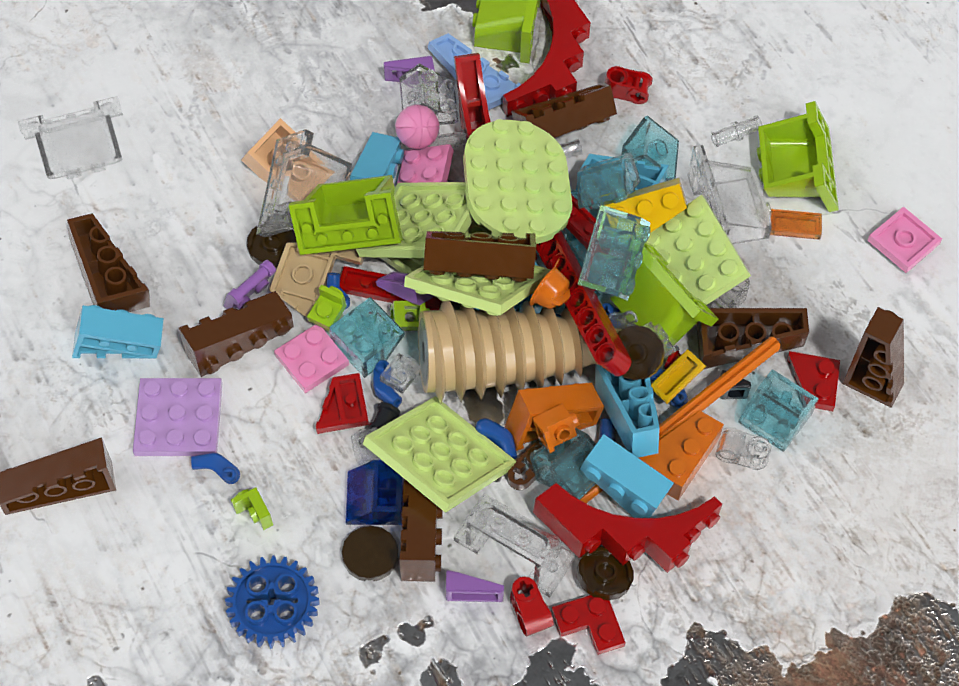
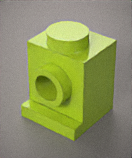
M393 301L390 306L391 332L418 331L420 312L430 311L429 308L425 307V302L417 305L409 301ZM411 314L414 317V321L408 322L405 319V315Z

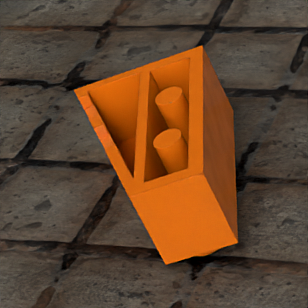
M592 382L518 390L504 426L513 436L516 451L524 449L523 444L539 439L533 417L560 404H563L569 413L572 411L575 413L580 424L579 427L575 428L576 431L596 425L604 405Z
M699 411L659 440L657 454L639 457V459L674 482L667 494L679 501L720 439L724 424Z

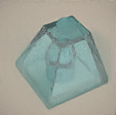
M645 116L623 144L621 162L637 164V161H644L645 165L660 167L661 164L669 165L665 181L676 179L679 140L652 118Z

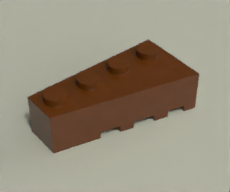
M600 83L511 111L513 120L528 121L549 133L553 138H556L574 130L584 129L587 125L595 122L603 123L609 121L611 116L617 114L611 85Z
M91 213L67 219L69 239L93 305L100 306L103 309L126 310L128 312L150 307L148 287L137 277L136 271L123 258L122 252L112 243L110 236L94 214Z
M427 231L423 270H429V273L434 275L454 272L460 277H472L473 274L484 275V278L499 279L500 276L511 277L513 281L524 282L527 281V278L533 279L535 233H526V238H518L514 236V233H502L498 238H492V235L486 232L472 233L470 237H465L463 232Z
M274 291L245 302L242 309L238 310L233 307L223 311V315L211 320L209 316L200 319V325L195 327L181 326L179 327V332L186 355L200 377L217 372L221 366L231 361L239 360L245 353L263 347L267 341L287 334L294 325L291 312L278 293Z
M877 307L864 331L843 385L892 408L904 385V319L890 310Z
M709 308L719 320L712 327L700 321L696 323L699 360L706 365L704 369L738 362L771 336L775 337L781 345L777 352L804 347L809 334L807 308Z
M102 437L0 472V507L5 515L116 491L112 461Z
M404 479L403 530H401L400 551L401 581L435 582L436 572H441V555H436V545H442V528H437V519H443V510Z

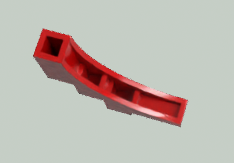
M541 0V9L548 20L552 33L551 47L544 62L533 76L519 87L503 95L502 110L507 117L512 115L511 111L576 91L577 81L572 72L583 67L584 51L578 43L589 38L591 22L575 0Z
M479 53L454 56L461 128L466 135V143L470 135L477 128L491 122Z
M555 483L536 497L533 513L578 558L586 552L589 554L594 552L602 544L622 565H625L631 559L633 561L637 560L645 551L668 573L675 566L680 568L687 562L690 557L688 552L691 544L698 539L701 531L706 527L712 528L719 521L722 503L714 496L699 507L681 514L661 518H632L594 508L572 496L559 484Z

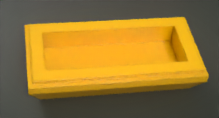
M687 349L651 384V387L668 404L706 365Z

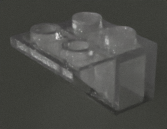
M420 63L399 77L402 110L408 106L419 104L427 106L434 111L440 125L456 124L459 122L455 84L452 80Z

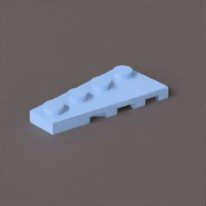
M449 33L430 41L428 44L430 52L455 79L454 56L472 54V50ZM482 57L480 60L487 106L488 110L503 104V95L519 87L521 84L519 82L515 84L508 79L509 75L502 70L497 72L489 66L490 62Z

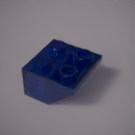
M373 460L348 471L346 525H402L403 477L382 460Z

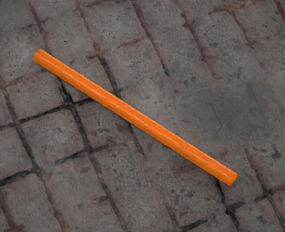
M773 336L766 339L659 425V440L697 412L706 409L775 354L781 346L779 341ZM589 480L575 491L572 496L587 504L602 492L603 489L595 482Z

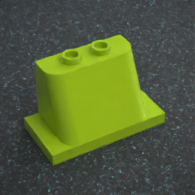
M477 0L476 9H479V12L474 13L472 27H475L474 47L520 53V62L529 64L533 47L537 9L540 8L541 0Z
M816 101L805 103L807 114L759 126L760 147L757 148V155L762 163V168H759V176L764 184V190L769 197H821L829 212L838 211L830 130Z
M392 175L318 184L304 200L291 202L288 206L300 255L401 243L403 237L394 199L395 187Z
M634 235L625 242L636 254V257L610 295V299L619 308L618 315L627 324L632 323L633 326L648 327L657 333L663 342L666 354L698 321L712 327L719 320L702 300L694 297L666 267L669 263L653 245Z

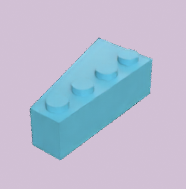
M595 365V390L627 451L638 458L657 454L660 427L650 377L643 380H632L623 376L617 377L600 365Z

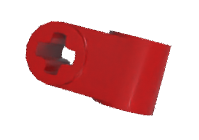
M620 66L608 69L605 84L611 85L613 98L630 101L635 104H644L649 99L648 88L653 82L650 74Z
M525 576L516 579L512 585L510 602L517 615L523 634L527 637L553 627L554 622L551 612L544 602L536 582L530 577Z

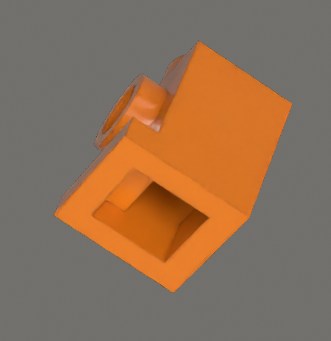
M563 404L533 417L538 438L549 453L555 451V446L577 436L575 428L580 426L575 413L573 411L569 413Z

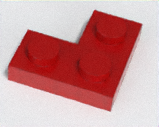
M589 595L551 608L560 637L588 629L597 655L625 647L626 642L610 601Z

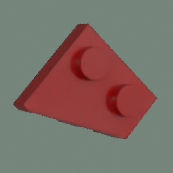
M789 351L787 361L791 363L794 369V378L798 387L802 390V398L806 407L833 412L836 403L840 360Z
M360 373L332 378L329 394L322 406L323 411L319 422L317 421L316 423L317 434L369 425Z

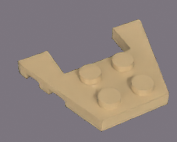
M297 242L286 243L269 291L270 293L276 291L285 304L307 318V315L320 296L319 287L327 285V273L332 271L335 260L340 259L362 266L365 257H359L356 248L300 255ZM343 313L331 332L326 329L324 331L336 337L344 317Z

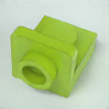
M321 285L318 289L320 296L307 315V319L309 322L331 332L347 305L341 290L333 286L328 288Z
M256 487L251 490H243L231 499L236 514L248 510L254 524L259 522L263 530L274 526L271 515Z

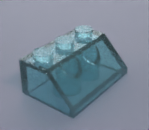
M600 205L578 285L600 294L628 301L629 295L633 293L635 288L634 278L637 268L642 264L644 244L650 236V222L641 217Z

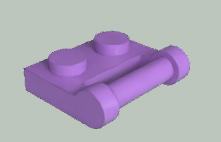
M268 260L261 263L258 270L238 288H233L227 293L223 306L226 309L232 307L238 310L242 309L245 302L251 300L249 297L255 291L259 294L269 285L268 279L276 272L275 266Z

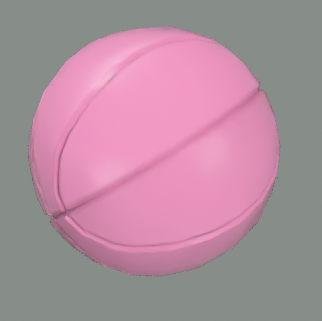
M415 104L406 107L400 112L396 119L395 130L397 137L404 145L413 149H422L428 147L436 140L440 124L434 111L427 106Z

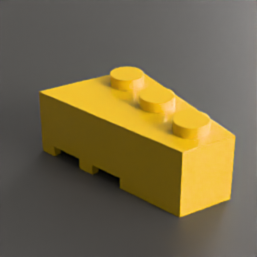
M680 178L607 198L604 200L603 206L613 237L625 249H628L629 246L625 242L632 235L640 239L644 238L687 209V201Z

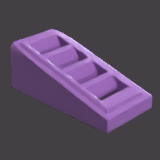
M432 56L384 62L385 81L426 85L435 84V69Z
M393 271L376 281L378 287L413 304L421 305L434 298V295L419 294L414 289L404 287L407 273Z
M446 571L447 601L503 602L504 585L455 571Z

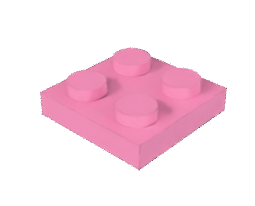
M450 144L405 150L397 183L447 182L454 149Z
M902 207L871 233L867 241L907 273L940 245L942 238L905 207Z
M316 324L274 350L277 359L304 393H307L349 366L347 357L324 329Z

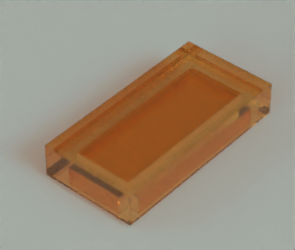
M771 209L769 235L820 240L822 235V213Z

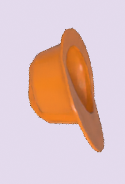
M560 259L557 260L554 268L547 273L537 286L530 299L529 304L531 306L538 304L547 309H553L556 306H561L569 299L570 290L568 288L570 282L556 268Z

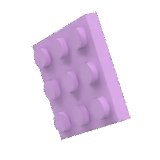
M140 378L133 445L134 456H196L217 453L222 379Z

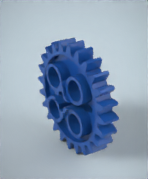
M275 555L272 556L270 563H266L265 559L261 557L260 565L258 566L250 561L251 570L239 569L242 576L241 579L232 577L233 584L236 587H227L228 594L232 596L225 598L226 606L230 607L226 610L227 617H233L229 621L231 627H238L236 632L239 637L247 633L245 637L247 643L252 642L256 638L259 648L263 645L264 641H268L270 649H273L275 641H279L280 645L285 647L286 638L295 643V633L298 632L305 636L306 633L303 626H313V620L309 616H318L317 609L313 607L320 605L319 597L315 596L319 593L318 587L312 586L315 583L314 577H306L308 574L306 567L298 571V561H294L289 566L287 557H284L281 563H277ZM258 584L266 586L261 592L252 591L253 587ZM285 584H292L295 586L289 592H283L280 590L282 586H284ZM275 598L276 600L274 601V604L269 605V603H271V599ZM260 611L264 613L261 619L253 620L250 618L255 612ZM285 611L294 613L289 619L279 618L281 613Z

